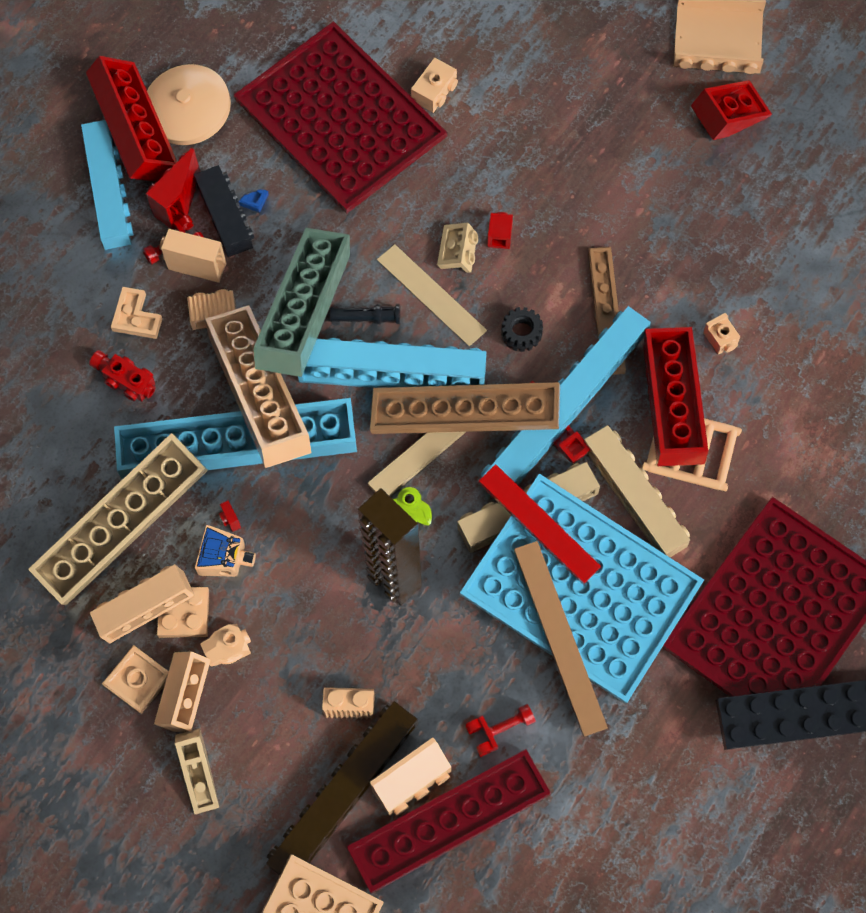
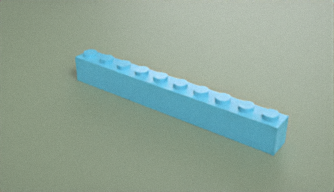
M629 306L624 312L619 311L613 319L612 326L609 329L606 327L598 337L599 341L587 348L582 361L575 362L569 371V376L559 381V429L517 430L511 438L512 442L507 448L502 447L496 455V461L492 465L488 464L481 472V476L483 477L496 464L519 485L553 445V442L561 436L565 428L572 423L644 338L645 329H650L651 322Z

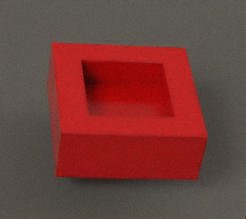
M229 500L221 503L220 506L223 512L219 513V516L224 526L229 525L232 532L240 529L239 520Z

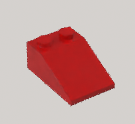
M750 80L706 88L691 104L696 116L712 140L729 137L772 115Z

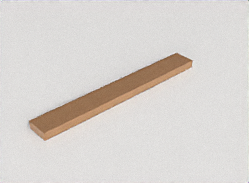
M538 541L515 548V556L583 737L603 731L608 728Z

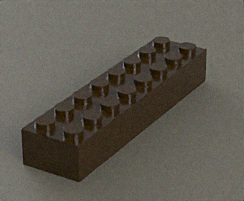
M380 488L358 508V522L360 523L362 534L361 539L363 541V554L368 572L367 577L375 586L380 585L385 590V596L392 603L396 601L402 606L422 587L418 523Z

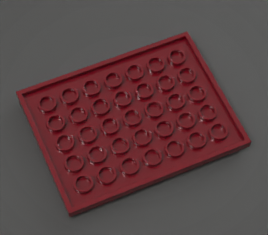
M334 21L234 94V99L346 214L447 137V131Z
M772 496L673 629L662 648L730 697L821 686L866 622V560Z

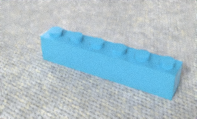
M106 120L82 124L100 238L104 249L132 245L130 236L134 235L131 222H127L130 210L128 203H124L123 199L127 197L125 185L120 182V178H124L121 165H117V160L120 159L119 151L114 146V139Z

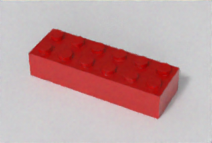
M99 56L87 70L86 75L129 178L158 182L163 177L164 172L168 168H172L177 163V160L135 62Z
M692 327L645 329L643 351L657 466L703 465L706 462L709 450Z

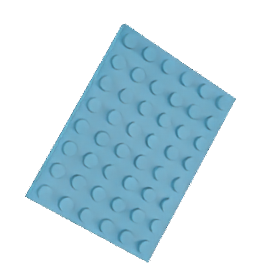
M539 474L526 494L598 562L601 568L583 585L511 515L459 595L552 655L514 553L515 548L538 541L590 681L626 704L704 579Z

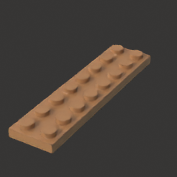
M560 383L373 388L370 431L372 434L559 429Z

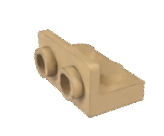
M469 223L444 225L437 262L441 269L461 267L466 273L472 271V265L475 262L474 253L478 243V234Z

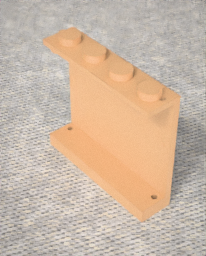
M678 0L673 67L760 74L763 64V58H761L762 26L766 0Z

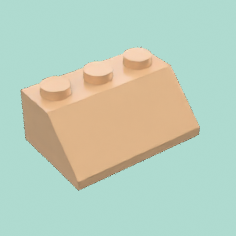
M431 738L370 782L371 789L389 816L393 813L399 815L409 807L407 803L414 798L418 801L429 793L428 788L436 783L439 786L450 778L451 766L436 740Z

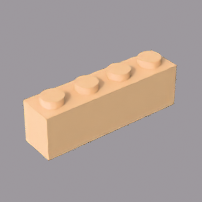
M174 564L173 566L164 567L160 573L151 578L143 579L134 588L120 592L118 597L111 601L99 604L97 609L90 612L99 636L108 643H112L195 595L184 571Z

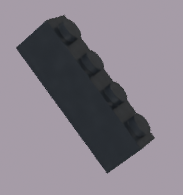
M217 165L195 173L194 177L227 257L252 249L251 240L254 239V234L250 226H245L246 216L242 207L238 209L236 205L239 201L234 189L230 191L228 187L231 183L227 172L222 173L220 166Z

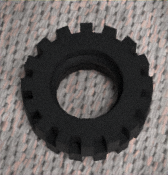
M518 307L515 312L510 310L509 314L504 316V321H502L501 332L504 343L507 342L509 348L512 346L514 351L521 349V352H525L526 348L530 351L533 346L536 347L542 338L543 322L540 320V315L538 313L535 315V311L532 309L527 311V307H524L523 310H520V307ZM525 323L532 328V331L526 336H520L515 334L512 328L516 324Z

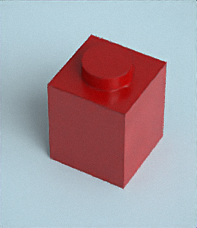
M505 212L490 214L488 247L510 249L513 225L512 214Z

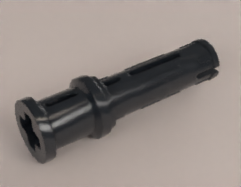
M377 304L369 308L331 307V322L374 321L377 325H381L382 322L400 324V304L395 306H381Z

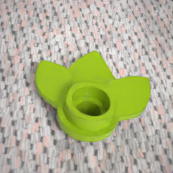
M406 487L399 492L398 498L393 499L416 522L428 526L431 524L432 513L430 506L421 500V494L417 489ZM406 495H413L414 501L407 503L405 501Z

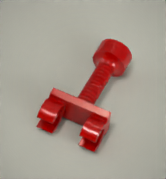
M189 215L173 222L175 230L184 233L194 226ZM196 232L193 234L205 238L201 232ZM149 245L142 249L151 265L159 261V255L162 254L160 245L156 247Z
M528 704L518 708L517 716L514 715L510 719L508 718V720L506 719L492 727H488L483 716L465 724L469 735L483 729L489 740L476 747L480 757L498 750V745L494 739L497 733L500 734L504 730L506 731V729L508 730L520 723L528 726L536 722Z

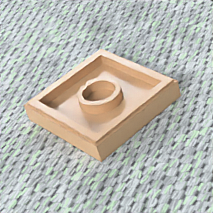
M133 645L102 685L138 713L142 714L165 686L169 671Z

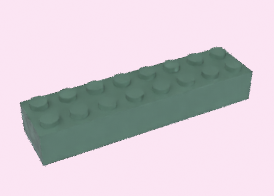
M305 228L254 345L255 369L302 377L350 257L349 234Z

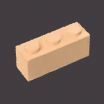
M191 651L174 652L154 722L155 725L173 732H191L211 659Z

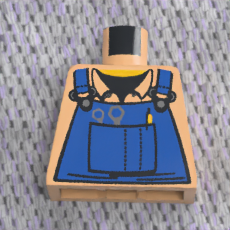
M206 525L195 569L200 576L235 577L238 575L240 565L254 566L256 553L244 551L245 543L243 538Z

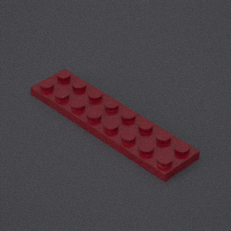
M527 749L352 843L347 846V849L372 894L551 795V792Z

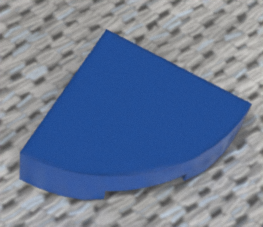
M259 189L248 195L245 194L239 200V205L260 213L269 193L267 190Z

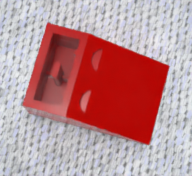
M193 148L187 153H183L179 157L178 162L172 168H168L164 172L163 177L157 183L152 184L146 193L153 216L172 230L175 229L173 222L179 221L180 218L188 215L197 186L194 174L200 172Z

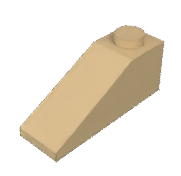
M200 728L175 735V746L194 814L219 808Z

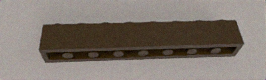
M395 701L390 706L385 705L378 715L380 719L375 725L371 724L363 733L364 739L360 745L355 744L347 754L349 758L345 764H339L331 774L333 779L328 785L323 784L315 795L317 797L315 802L311 806L309 804L305 806L299 815L300 821L296 826L291 825L284 833L283 837L285 840L279 847L275 845L268 853L267 858L269 860L266 864L269 868L280 876L290 854L309 864L371 786L370 782L378 777L417 727L418 719Z

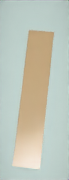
M395 244L377 259L468 346L472 345L487 331Z

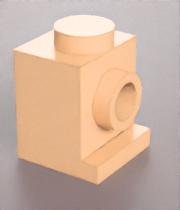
M726 313L707 322L703 334L717 354L724 351L730 352L738 346L740 335L728 320Z

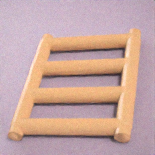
M704 418L708 450L713 431L727 434L716 480L702 476L705 464L695 465L693 474L680 471V465L670 466V468L657 466L654 436L647 462H644L642 468L654 474L726 492L728 483L725 482L736 437L741 434L742 429Z

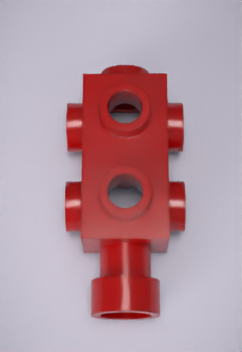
M97 350L90 359L89 365L98 371L102 370L101 372L105 379L104 383L113 390H116L117 387L122 389L124 396L129 400L135 401L138 399L142 402L145 397L149 399L156 390L154 375L146 368L140 369L136 367L134 362L128 357H120L114 354L109 359L107 354ZM138 378L140 381L134 382V379Z

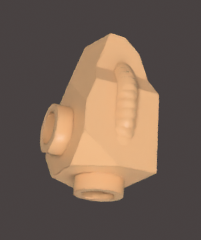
M228 624L218 629L209 639L200 643L206 658L211 659L210 666L231 664L251 654L247 645L251 640L246 630L240 631L237 624Z

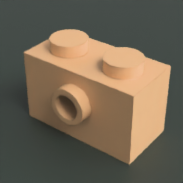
M434 58L411 88V97L421 107L434 113L438 106L441 107L444 104L449 91H453L457 86V69Z

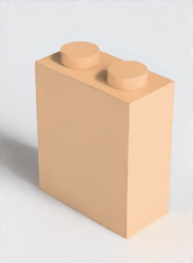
M168 229L166 237L163 236L160 242V249L162 250L163 259L168 270L220 282L226 266L221 242Z

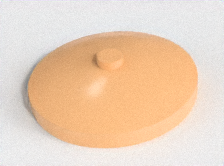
M188 64L171 68L159 75L147 90L163 130L171 144L191 145L210 138L224 125L230 112L231 100L225 82L215 71L201 65Z

